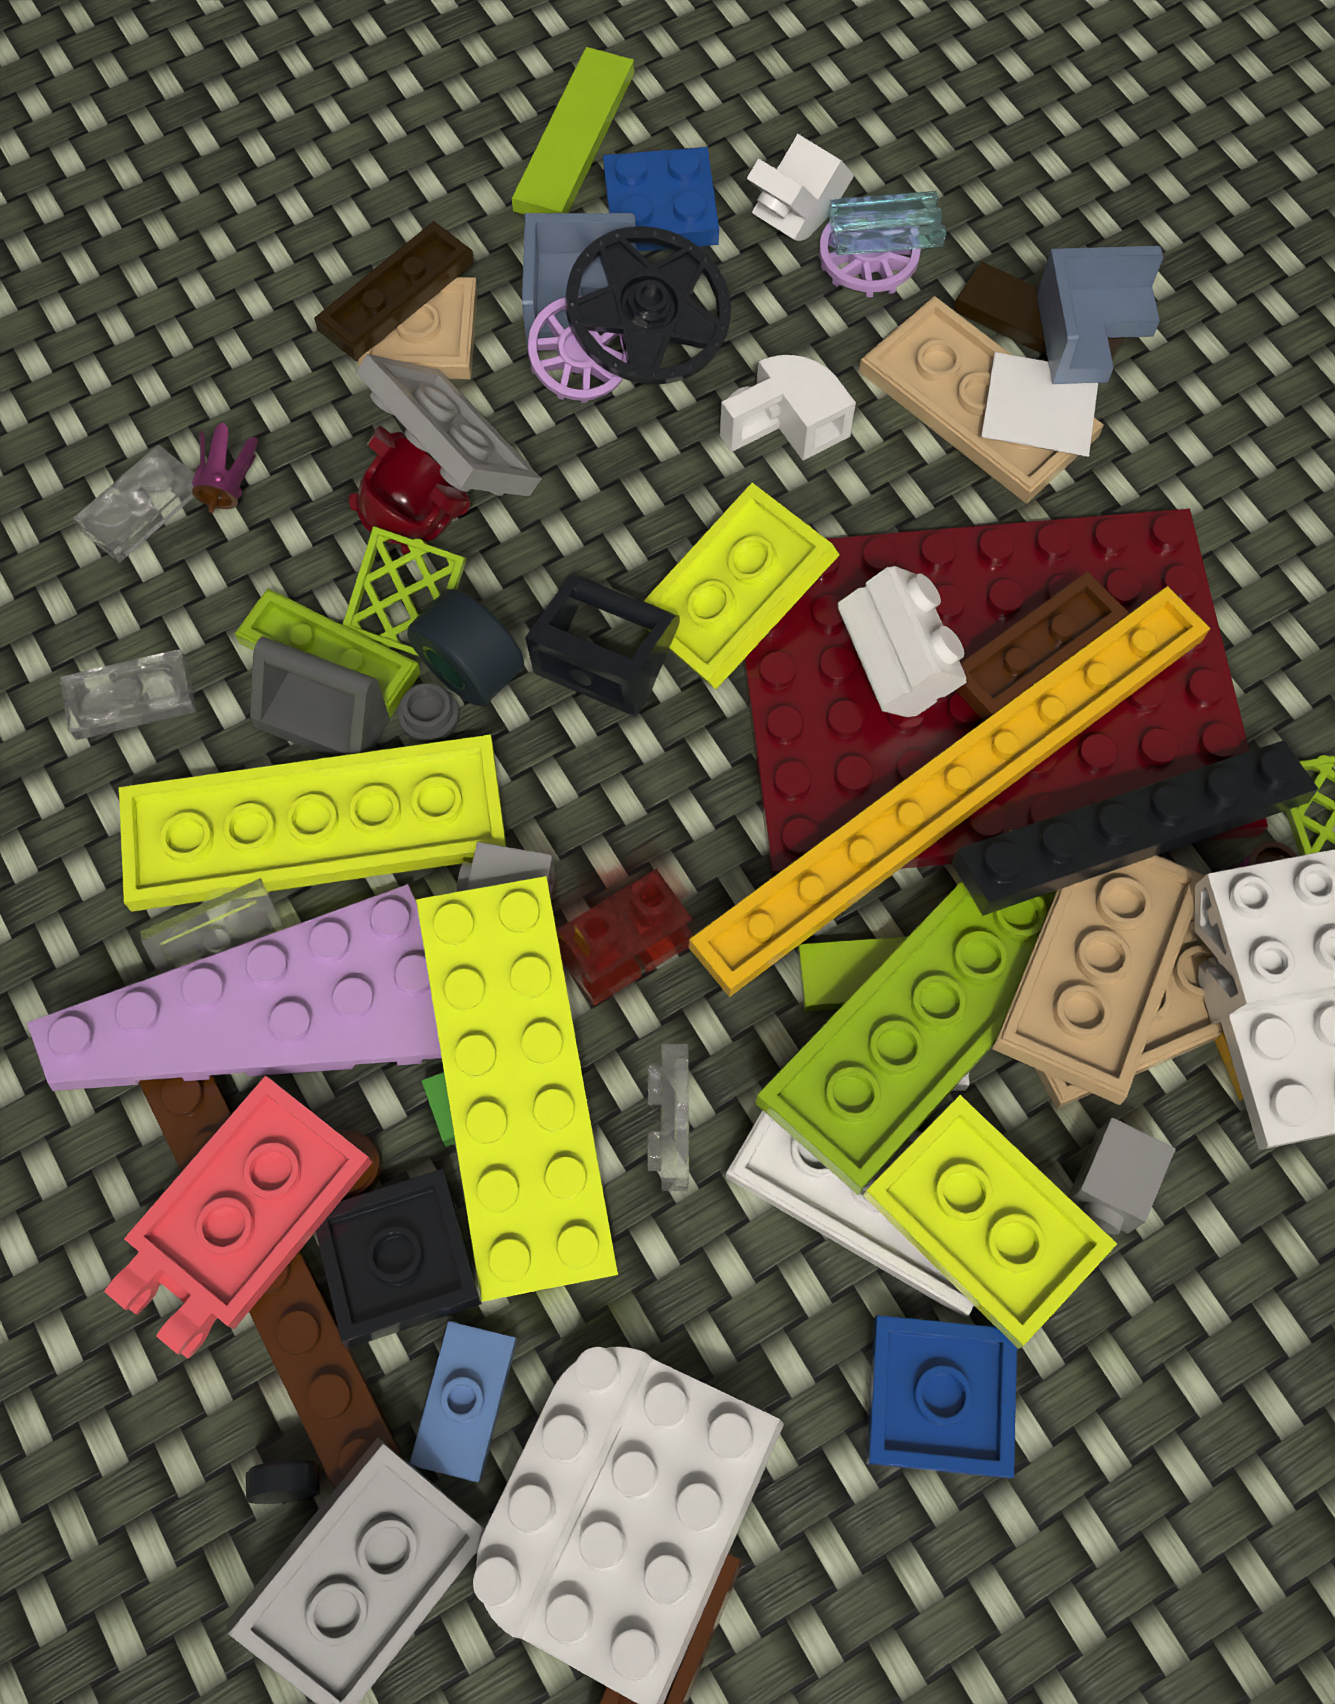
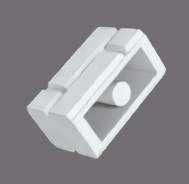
M896 566L887 567L867 581L866 587L858 588L838 603L840 614L882 711L905 717L917 716L935 704L938 698L947 696L967 683V677L959 662L964 657L963 646L956 634L950 628L943 626L936 611V607L941 603L940 595L936 587L925 575L915 574Z

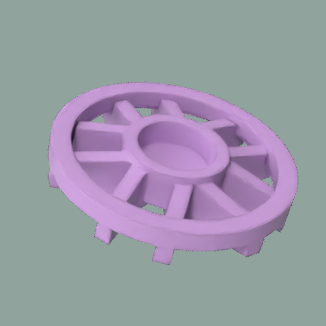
M858 207L838 214L824 228L819 245L821 268L823 271L826 270L833 278L832 283L836 287L843 285L852 290L865 292L866 297H873L874 292L888 291L889 294L895 293L896 287L903 284L915 273L921 251L920 240L913 226L900 215L878 207ZM869 219L866 228H861L852 221ZM877 220L889 224L885 231L875 228ZM839 229V230H841L844 234H846L849 238H847V237H845V236H843V235H841V234H838V233H836L835 231ZM899 230L905 235L907 240L895 239L893 237ZM828 245L837 249V251L829 254ZM898 254L911 255V258H910V257H906V256H902V255H898ZM849 262V264L843 267L841 270L837 267L840 264ZM892 270H897L900 272L896 275H893ZM871 273H880L882 280H872ZM861 274L862 279L855 278V276Z
M565 298L558 299L547 305L537 315L529 332L527 351L532 373L537 376L544 386L557 394V397L561 400L567 398L586 403L588 400L600 398L617 389L623 378L606 371L594 362L581 348L570 326L563 329L554 316L561 310L566 312ZM546 322L555 337L538 339L539 331ZM588 331L604 350L627 363L621 334L605 332L600 336L597 331ZM618 335L620 336L623 354L606 346ZM555 350L557 351V357L540 361L537 351ZM563 369L561 382L555 381L549 376L547 371ZM571 372L581 373V390L567 387ZM590 374L604 381L605 384L590 389Z

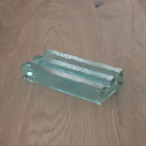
M937 191L830 199L828 215L836 255L943 247L946 230L945 226L941 225V208H937L939 200Z

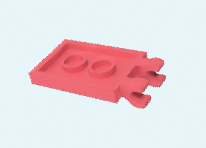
M265 1076L124 1238L139 1252L115 1276L104 1292L125 1310L130 1309L134 1314L138 1315L154 1298L160 1284L165 1286L184 1304L168 1319L156 1337L176 1354L180 1355L181 1353L189 1359L203 1344L217 1318L232 1329L238 1326L373 1162L356 1146Z

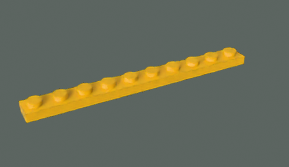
M1168 586L690 938L689 949L726 994L731 997L1202 642L1210 627Z

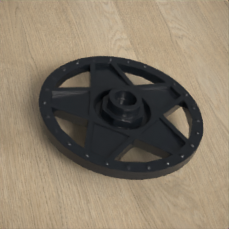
M646 226L626 227L599 237L588 245L577 258L570 272L566 287L565 308L571 331L581 348L594 362L606 371L636 383L667 384L686 379L698 373L719 352L730 325L731 302L729 291L718 267L693 242L681 235L661 228ZM630 243H653L677 252L652 265ZM599 256L609 286L578 298L582 276ZM702 273L707 278L716 298L718 319L690 298ZM588 331L621 334L627 363L604 350ZM669 342L704 349L687 362L659 369Z

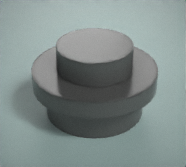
M423 683L407 691L399 703L397 716L401 729L409 738L421 743H434L443 740L454 731L459 720V710L455 698L449 691L435 684Z

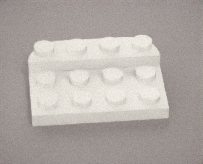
M592 1347L585 1350L555 1384L485 1528L478 1548L476 1571L473 1578V1588L476 1596L484 1603L486 1610L497 1625L512 1637L527 1641L638 1704H663L784 1423L779 1418L652 1359L647 1353L628 1347Z

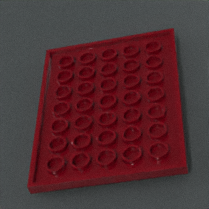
M1190 508L827 538L839 553L838 558L743 660L771 879L984 722L955 690L945 697L938 698L935 704L917 716L905 717L882 711L840 614L838 603L858 588L866 587L867 581L887 567L896 566L915 574H923L933 583L941 599L940 605L936 607L943 626L950 628L956 634L963 646L964 657L959 660L960 663L1087 571L1129 614L1168 586L1210 627L1202 642L900 869L952 864L958 848L1250 751ZM1264 818L1197 842L1261 836L1268 828L1267 820Z

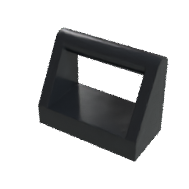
M573 573L525 637L533 672L536 675L636 717L650 696L678 629L680 617ZM580 601L652 630L632 659L568 633Z

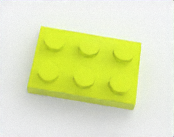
M751 483L649 594L644 602L679 615V626L669 650L716 690L838 558L839 553L826 538L754 483Z
M961 1095L891 1164L863 1195L1018 1349L1023 1347L1117 1245L1108 1234Z

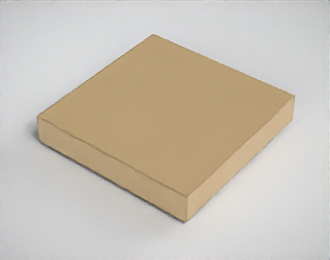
M457 277L358 359V367L365 356L370 354L438 369L448 379H471L478 296L476 278Z

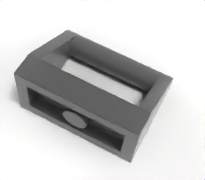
M265 636L258 639L253 652L250 718L256 729L329 757L374 751L390 720L376 678Z

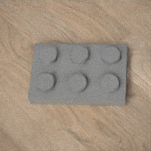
M370 354L365 356L355 373L371 389L370 397L372 401L382 410L394 415L405 426L404 434L406 438L417 448L429 453L441 466L440 474L449 484L465 492L474 489L489 491L498 496H503L504 493L530 496L542 478L440 370Z
M377 1437L225 1623L227 1632L314 1703L359 1704L478 1551L485 1526Z

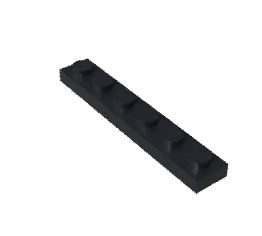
M1282 740L958 848L952 860V865L980 913L984 916L1307 804L1319 788L1285 741Z

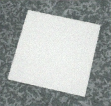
M995 352L981 437L1089 457L1098 383L1052 384L1049 363L1047 361Z

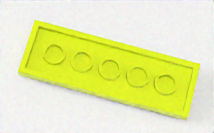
M491 735L119 787L124 904L131 912L473 862L477 842L507 847Z
M547 876L416 899L481 1301L618 1275Z

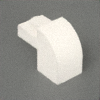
M797 134L777 169L758 158L747 179L761 191L752 213L794 240H805L830 216L853 179L854 174L840 159Z
M772 356L758 361L756 385L742 387L733 392L728 399L721 402L720 437L729 450L733 452L780 429L800 458L805 460L850 437L856 402L838 378L824 365L802 356Z

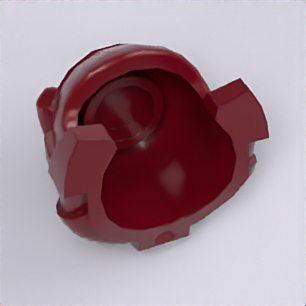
M382 426L376 428L366 444L377 455L361 479L358 492L351 493L349 496L351 510L357 511L362 524L369 532H372L374 526L412 540L421 539L425 542L435 540L446 530L453 519L468 511L471 503L469 495L465 491H461L449 484L440 474L441 466L426 452L413 445L402 432L389 433ZM393 539L386 541L401 545V552L404 555L411 552L405 543Z

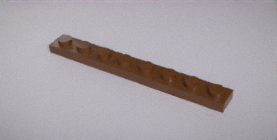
M210 1075L208 1080L184 1081L182 1077L139 1081V1085L182 1172L233 1114V1111L215 1075ZM300 1250L249 1313L335 1490L377 1437L405 1460L406 1458L351 1348L347 1349L342 1344L336 1318L302 1250Z

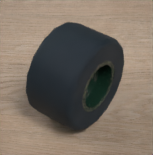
M446 589L409 625L407 631L412 647L432 673L454 693L473 705H487L524 666V659L519 646L502 623L473 597L457 589Z

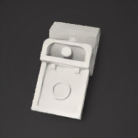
M1335 849L1209 873L1195 885V933L1215 956L1210 957L1209 960L1204 961L1199 966L1198 980L1201 989L1205 993L1204 1001L1211 1024H1222L1258 1149L1263 1150L1335 1135Z

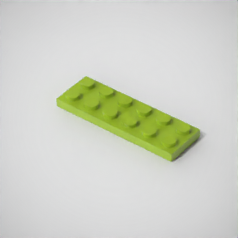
M961 881L757 1095L755 1104L852 1191L859 1195L994 1045L1056 891L982 916Z

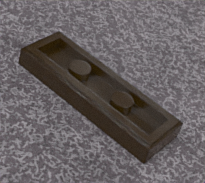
M433 221L315 316L314 320L317 330L354 361H357L474 264L472 249Z
M981 261L956 298L954 311L1047 356L1036 297L1039 288ZM1126 337L1108 338L1112 361L1124 344Z

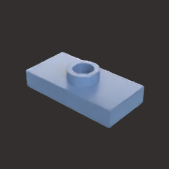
M448 1321L410 1460L412 1466L481 1483L517 1344L516 1337Z

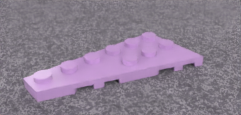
M408 884L27 1022L47 1083L52 1091L137 1085L140 1080L182 1077L184 1081L208 1080L210 1075L246 1073L248 1077L353 1069L355 1064L397 1061V1066L422 1064L423 1059L442 1058L417 903Z

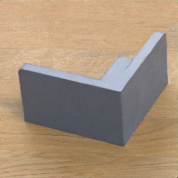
M525 213L522 307L527 347L529 332L537 315L547 305L558 299L565 298L570 272L583 250L593 241L609 232L626 227H635L636 219L634 214ZM630 243L636 249V243ZM599 256L582 276L578 296H585L609 286ZM561 310L554 315L563 329L570 326L565 310ZM546 322L539 331L538 339L555 337Z
M1160 246L1051 249L1036 297L1052 384L1108 383L1114 368L1108 338L1154 336L1160 320L1152 286L1163 260Z

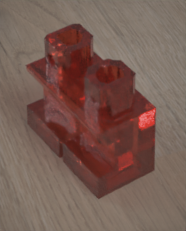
M656 868L557 929L561 960L594 1007L641 977V968L633 957L637 958L643 969L648 973L688 948L689 939L694 935L686 924L693 919Z

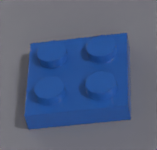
M708 147L603 155L608 213H632L635 215L636 226L655 227L671 231L690 240L698 247L719 245V224ZM636 243L637 251L669 249L653 243Z
M877 1315L874 1318L866 1464L1004 1479L1014 1478L1017 1347L997 1327Z

